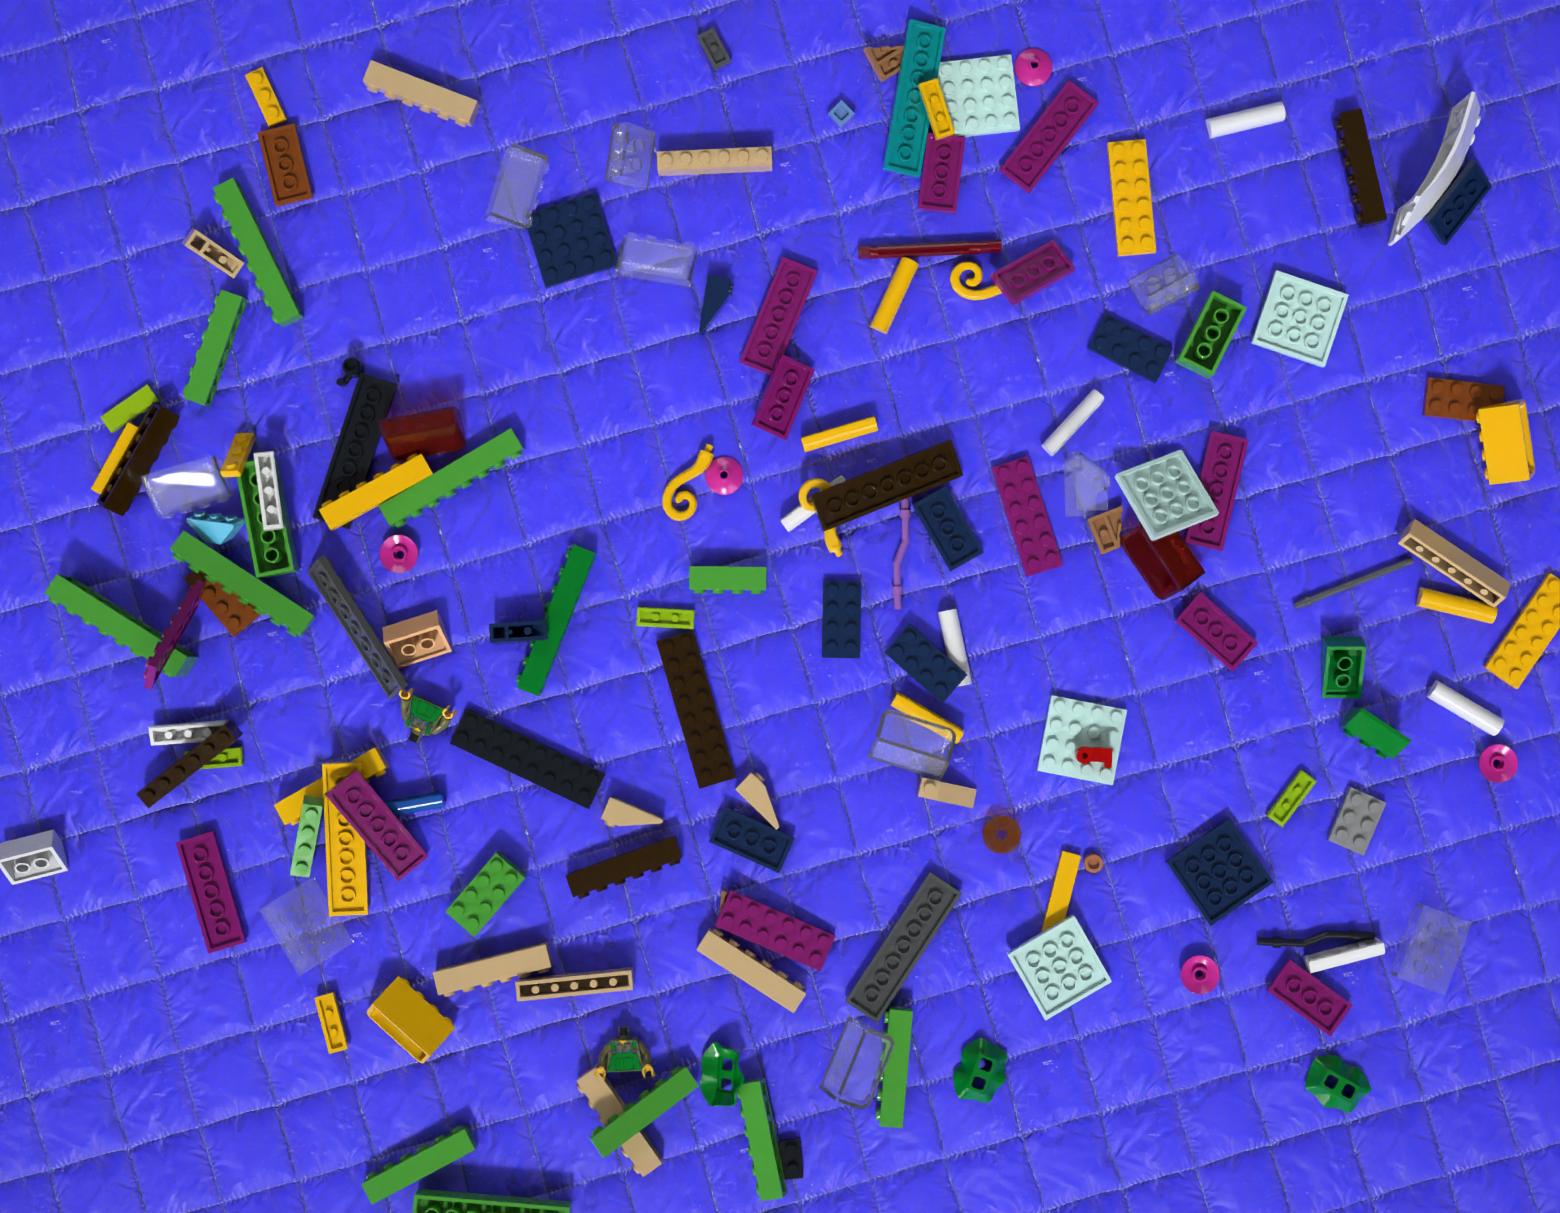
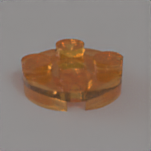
M997 815L985 823L982 829V838L986 847L991 851L1007 854L1015 850L1019 844L1021 829L1014 819L1006 815ZM1000 829L1007 832L1006 838L1003 840L996 836L998 834L997 831Z

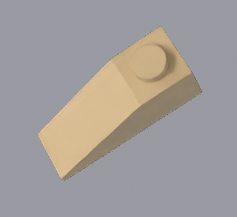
M194 228L190 230L181 243L233 279L244 265V262Z
M751 772L735 790L777 830L779 823L768 791L763 783L765 779L756 772L754 775Z
M921 776L917 796L973 808L977 789Z
M613 796L609 798L601 819L605 820L604 824L615 827V825L660 824L664 821V818Z

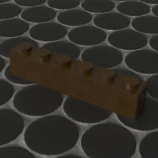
M1362 108L1339 113L1334 118L1333 128L1337 131L1339 138L1337 144L1343 155L1342 166L1346 168L1347 172L1346 183L1351 189L1350 200L1356 211L1354 214L1355 221L1359 224V228L1382 224L1387 220V215Z
M155 402L152 403L96 502L118 515L124 516L125 512L130 509L134 496L139 493L142 482L148 477L153 463L159 458V452L168 442L171 431L177 426L180 416Z
M230 719L146 784L136 795L149 809L238 740L243 733Z
M676 835L570 872L565 876L572 896H578L581 899L589 896V892L596 889L597 892L608 889L607 885L614 883L617 886L625 883V879L631 876L633 879L644 876L643 872L651 870L653 873L661 870L662 865L669 863L670 866L678 864L680 859L683 858V854Z

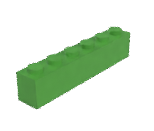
M221 290L220 294L216 295L214 311L209 315V325L207 330L203 332L201 348H198L196 352L195 365L191 367L189 382L183 389L184 399L209 408L211 407L248 301L244 297Z
M889 1006V1010L885 1011L884 1023H887V1031L883 1030L882 1042H885V1050H881V1062H884V1066L879 1071V1081H882V1088L878 1089L877 1092L880 1108H876L875 1120H879V1126L903 1128L913 1018L912 1008Z
M677 1066L669 1072L671 1074L669 1077L659 1079L654 1083L655 1087L649 1091L647 1089L638 1095L640 1099L634 1103L632 1101L627 1103L622 1108L624 1111L618 1115L616 1113L606 1120L607 1124L603 1127L599 1125L590 1132L592 1135L588 1138L601 1157H607L699 1086L685 1066L681 1068Z
M765 1077L744 1080L737 1092V1096L741 1099V1116L745 1119L746 1126L744 1131L750 1144L748 1152L753 1159L752 1172L757 1179L756 1192L760 1195L761 1201L783 1198L788 1191Z
M459 1125L451 1130V1134L447 1136L442 1134L436 1137L434 1143L430 1145L425 1143L416 1149L417 1152L404 1154L399 1158L400 1161L395 1164L393 1162L387 1163L380 1172H370L365 1176L366 1179L361 1185L373 1205L474 1151L478 1144L469 1126L462 1127Z

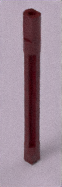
M1001 240L863 246L858 247V259L1001 252L1002 243Z

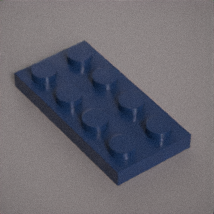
M1470 161L1424 219V222L1442 245L1446 246L1492 187L1475 161Z
M1106 314L1103 316L1087 348L1154 384L1157 382L1173 348Z
M946 486L912 505L950 572L984 553Z
M823 581L822 658H860L861 582Z
M911 624L905 628L885 652L887 656L942 704L968 675Z
M724 806L709 842L779 873L795 837Z

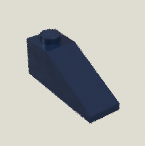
M713 275L707 276L699 326L700 335H704L727 303L729 295L732 296L734 284H731L730 278Z
M547 620L489 624L490 643L494 645L548 640Z

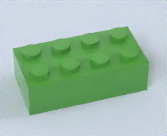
M1215 291L1210 292L1175 363L1207 379L1214 376L1247 307Z
M498 851L445 912L475 937L528 875Z

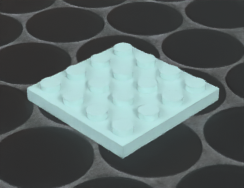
M1011 54L940 62L937 79L955 134L952 136L972 137L1020 131Z
M1276 270L1251 344L1323 368L1326 365L1349 295Z
M1182 450L1122 471L1115 476L1117 483L1151 541L1201 523L1219 514V511Z
M1051 695L1037 771L1113 785L1127 710ZM1080 747L1113 748L1112 768L1102 767V762L1079 763L1075 759V751Z
M1073 914L1007 952L1009 959L1045 1021L1112 982Z

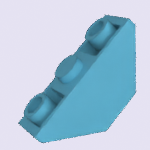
M199 511L187 518V523L204 542L222 544L234 538L245 524V519L237 518L236 515L222 516L220 513L206 514L205 511Z

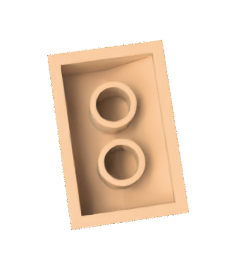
M437 610L382 627L384 644L390 656L394 659L397 669L452 652L444 623Z

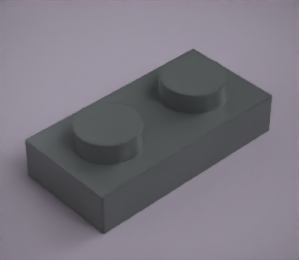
M714 27L697 36L714 71L732 63Z

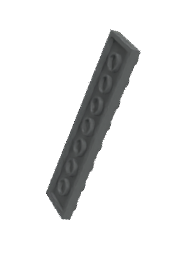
M325 555L318 558L307 573L388 699H393L399 694L401 689L408 685L405 676L399 672L394 659L386 652L385 645L375 635L374 628L368 624L363 611L355 604L353 595L346 590L342 578L337 576L332 563L326 559Z
M929 871L845 999V1002L878 1023L962 893Z

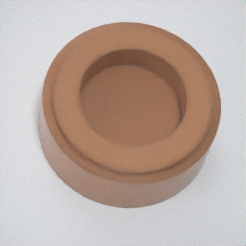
M1090 853L1085 856L1083 866L1087 871L1097 873L1103 867V860L1098 854Z

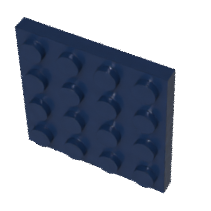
M596 193L523 215L546 289L618 267Z
M1227 818L1165 861L1210 926L1274 883L1230 818Z

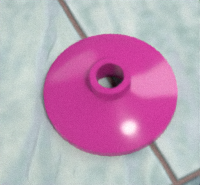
M1032 48L1023 51L1015 61L1014 70L1016 77L1027 86L1034 87L1044 84L1052 73L1050 57L1040 49ZM1031 63H1036L1038 67H1031Z
M716 458L706 469V483L717 494H732L739 489L743 482V470L740 464L732 458ZM727 472V478H721V473Z
M391 536L383 542L380 548V560L383 566L391 572H407L417 562L418 548L414 541L407 536ZM399 551H402L404 554L402 558L397 556Z
M1491 745L1481 753L1479 758V769L1482 775L1491 782L1503 783L1510 780L1518 768L1516 754L1505 745ZM1494 760L1498 761V766L1496 767L1493 765Z
M1196 955L1187 959L1181 968L1180 974L1183 985L1195 994H1206L1212 991L1218 984L1220 976L1216 963L1203 955ZM1201 970L1202 972L1200 977H1196L1195 975L1196 971Z

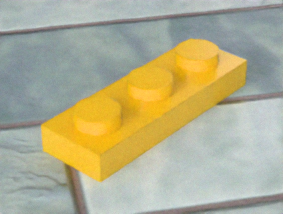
M261 67L246 74L245 77L268 126L272 128L287 121L265 70Z
M938 79L920 83L918 87L935 139L939 140L954 135L955 131Z
M254 433L235 434L220 470L222 477H239L242 475L256 440Z
M335 991L316 996L314 999L329 1054L348 1049L349 1044Z

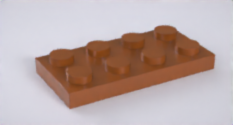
M295 123L257 132L275 206L281 207L313 199V192Z
M1428 377L1426 378L1422 416L1477 422L1476 413L1479 412V408L1503 403L1505 386Z
M193 571L185 578L191 586H194L197 580L204 582L201 599L233 637L238 636L261 616L253 610L255 607L249 603L247 606L237 600L238 596L234 593L231 595L227 594L221 589L222 586L217 582L212 584L204 578L206 575L200 571L198 574Z

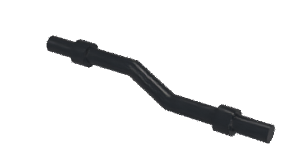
M1350 929L1349 931L1325 930L1305 939H1284L1281 936L1257 938V945L1272 946V948H1281V946L1306 947L1327 938L1349 939L1350 941H1359V939L1374 940V932H1359L1356 929Z

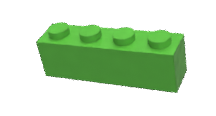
M689 566V589L693 590L694 594H705V590H713V594H724V590H732V594H743V591H751V594H762V591H766L767 567Z
M304 795L290 875L310 877L323 808L322 797Z

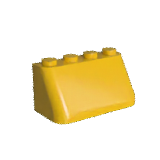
M1525 399L1479 408V412L1476 413L1477 423L1481 424L1479 439L1484 445L1482 459L1486 461L1485 478L1486 480L1489 479V485L1530 480L1535 474V462Z
M398 976L367 1010V1015L414 1059L420 1063H425L456 1027L453 1026V1022L448 1017H443L439 1013V1009L435 1005L429 1004L421 992L412 989L410 983L405 978L401 979Z

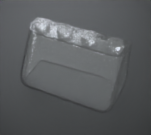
M512 143L504 152L484 220L520 230L530 228L533 221L531 213L532 210L536 209L539 201L536 197L538 192L542 191L544 181H542L543 174H547L550 163H547L549 157Z
M627 232V235L622 237L615 271L619 276L692 288L698 248L692 242L680 244L676 243V240L673 239L662 241L657 240L655 236L647 235L644 238L638 237L636 233Z
M216 456L205 457L142 476V484L157 516L162 517V519L171 518L174 516L173 513H188L194 507H209L211 502H226L229 500L228 497L234 496L229 477H222L220 473L224 459Z
M886 710L880 718L868 758L941 781L950 764L956 734L951 728L894 710Z
M848 1016L819 1088L836 1102L858 1109L867 1108L873 1099L894 1048L893 1038L857 1018Z

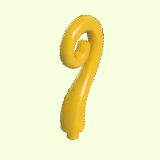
M961 262L951 271V286L963 298L983 300L1002 294L996 284L982 290H971L961 284L960 276L965 270H972L975 274L974 278L966 280L967 286L974 287L982 281L983 272L974 262Z
M706 444L704 450L699 451L695 463L675 476L665 487L662 496V506L667 516L671 519L683 521L689 519L695 513L697 499L691 492L681 491L675 497L676 503H681L683 499L689 501V507L685 511H678L673 507L672 497L680 485L699 476L709 467L714 457V454L711 453L712 445Z
M819 478L807 480L802 484L798 494L801 506L807 511L814 512L813 504L807 499L808 492L814 488L823 490L832 485L826 480ZM836 527L824 531V540L829 552H834L836 557L843 555L841 550L843 544L837 534Z

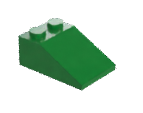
M1323 636L1321 649L1322 698H1361L1367 648L1362 637Z

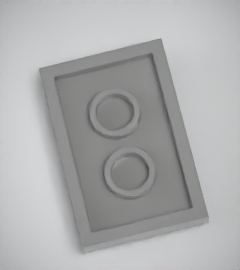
M1349 787L1326 840L1364 856L1386 802Z

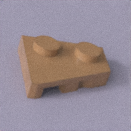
M904 46L867 47L863 49L880 82L899 72Z
M1122 506L1087 519L1100 555L1120 548Z

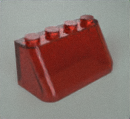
M455 406L378 421L381 435L390 456L397 461H405L415 453L426 457L461 450L466 444L461 411Z
M1140 523L1120 538L1122 548L1154 595L1160 600H1165L1184 590L1206 573L1178 531L1151 541L1143 525Z

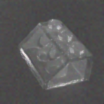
M629 122L613 124L605 180L621 186L648 189L656 133Z
M1178 254L1127 280L1139 305L1149 316L1200 289L1196 272Z

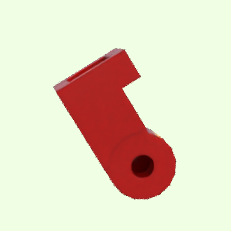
M1080 747L1075 751V759L1082 764L1102 762V767L1112 768L1113 748Z

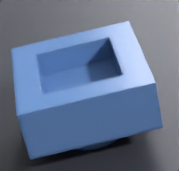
M841 100L828 113V116L842 128L855 116V113Z

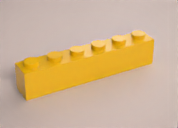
M415 453L407 458L408 461L402 465L399 462L391 466V471L385 474L380 472L374 475V480L366 483V481L361 482L355 486L356 490L352 492L347 490L338 495L339 499L334 502L329 500L323 503L319 511L329 529L333 531L432 475L433 473L423 455Z
M375 747L350 761H362L363 778L367 783L370 782L369 778L373 776L378 778L387 773L385 769L390 767L379 747ZM323 777L274 804L284 825L291 823L293 826L299 823L304 795L323 798Z

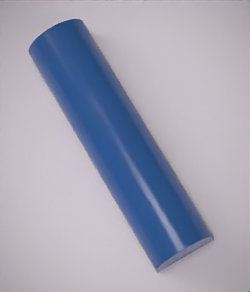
M443 790L383 801L395 816L446 806Z

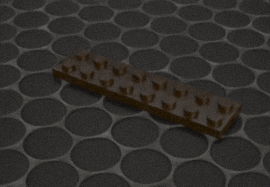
M949 439L810 494V498L822 531H827L964 475L952 440Z
M689 631L656 641L699 789L736 778L694 632Z

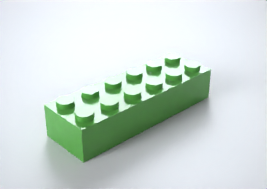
M276 458L275 466L283 529L264 531L255 461L246 462L242 475L237 477L256 578L260 579L300 571L279 462Z

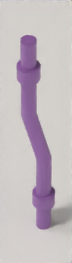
M909 498L901 501V510H899V518H901L902 541L893 562L894 587H892V594H894V610L902 609L901 562L909 544V518H911Z

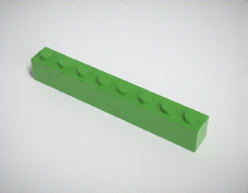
M231 178L213 187L215 192L213 197L218 205L221 204L224 210L221 212L226 222L229 221L232 227L229 230L234 239L237 238L240 243L238 249L243 256H246L248 260L246 265L251 273L254 272L257 278L254 280L259 290L262 289L265 295L263 300L267 307H271L273 311L271 316L274 322L285 327L304 318L238 181Z
M510 428L378 507L391 527L396 526L399 528L407 523L406 520L410 517L416 518L424 513L422 510L427 507L431 509L440 504L439 500L444 497L448 499L454 496L456 490L461 487L465 489L473 484L472 481L478 477L482 479L490 474L488 471L494 468L497 470L505 466V461L510 458L512 460L517 459L525 449L514 430Z
M184 530L171 546L170 551L175 560L180 563L185 561L189 564L188 568L197 574L200 571L206 575L204 578L212 584L217 582L227 594L231 595L234 593L238 596L237 600L246 606L249 603L255 607L253 610L261 616L266 614L276 626L280 627V625H283L287 628L286 632L293 637L298 635L302 638L315 620L314 615Z

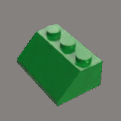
M1351 707L1339 727L1344 729L1343 733L1350 738L1356 737L1360 740V745L1367 749L1371 747L1376 751L1375 754L1384 760L1386 758L1393 759L1411 742V739L1363 708Z

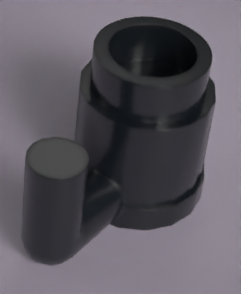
M354 357L345 359L342 368L346 374L343 378H338L336 383L340 387H346L352 378H359L360 372L364 373L363 363Z

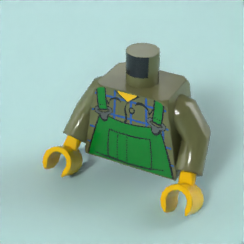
M403 688L399 692L401 697V715L405 721L404 725L412 729L408 737L410 741L419 743L422 734L427 736L437 735L449 726L452 717L457 713L456 709L450 712V705L444 708L417 695H412L411 697L413 688H410L409 692H406Z
M619 1026L618 1037H612L610 1042L605 1043L599 1054L597 1069L594 1072L595 1080L599 1073L603 1074L604 1081L606 1079V1072L642 1071L645 1079L646 1072L651 1071L652 1077H654L655 1072L652 1068L651 1052L646 1044L640 1041L638 1036L630 1037V1026Z

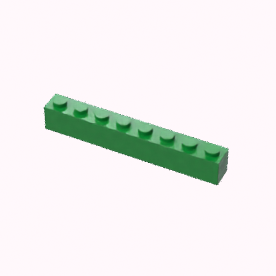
M573 545L572 548L569 547L565 557L568 559L565 566H561L558 574L561 578L559 583H555L551 592V594H554L553 598L547 602L544 609L547 613L545 618L541 619L547 620L548 640L531 642L530 647L532 651L524 659L523 673L520 672L516 679L518 689L541 696L596 558V553Z

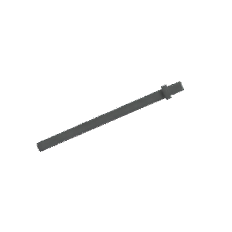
M1408 557L1309 597L1307 595L1303 596V599L1293 602V607L1295 610L1304 606L1309 607L1314 602L1413 564V560L1411 557Z

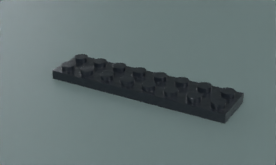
M360 372L312 518L325 521L319 511L323 503L329 500L334 502L339 499L338 495L347 490L352 492L356 490V485L367 481L398 387L397 384ZM353 520L341 527L350 530Z
M466 709L450 744L587 809H590L606 775L469 709Z

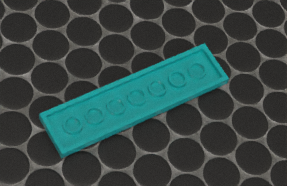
M913 19L908 20L883 170L919 178L921 175L930 121L918 85L938 77L946 31L944 27Z

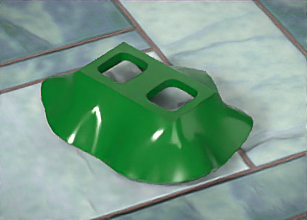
M978 1038L968 1044L961 1053V1064L953 1075V1083L958 1098L984 1103L990 1102L995 1091L1004 1084L1006 1079L1005 1063L1008 1058L1006 1052L984 1038ZM982 1058L992 1061L990 1071H985L978 1067ZM976 1076L986 1080L981 1090L972 1087L973 1079Z
M713 1042L709 1045L702 1056L700 1089L710 1106L730 1107L737 1103L736 1095L744 1082V1076L738 1065L739 1053L733 1049L721 1046L718 1042ZM724 1059L733 1061L732 1071L723 1068ZM723 1078L732 1081L731 1090L723 1089Z
M1336 1055L1316 1057L1312 1062L1305 1082L1306 1090L1312 1093L1324 1107L1338 1108L1347 1113L1352 1112L1359 1101L1371 1091V1086L1362 1070L1355 1066L1346 1065ZM1330 1074L1338 1078L1337 1083L1332 1089L1324 1084ZM1346 1084H1350L1355 1088L1350 1098L1341 1094Z

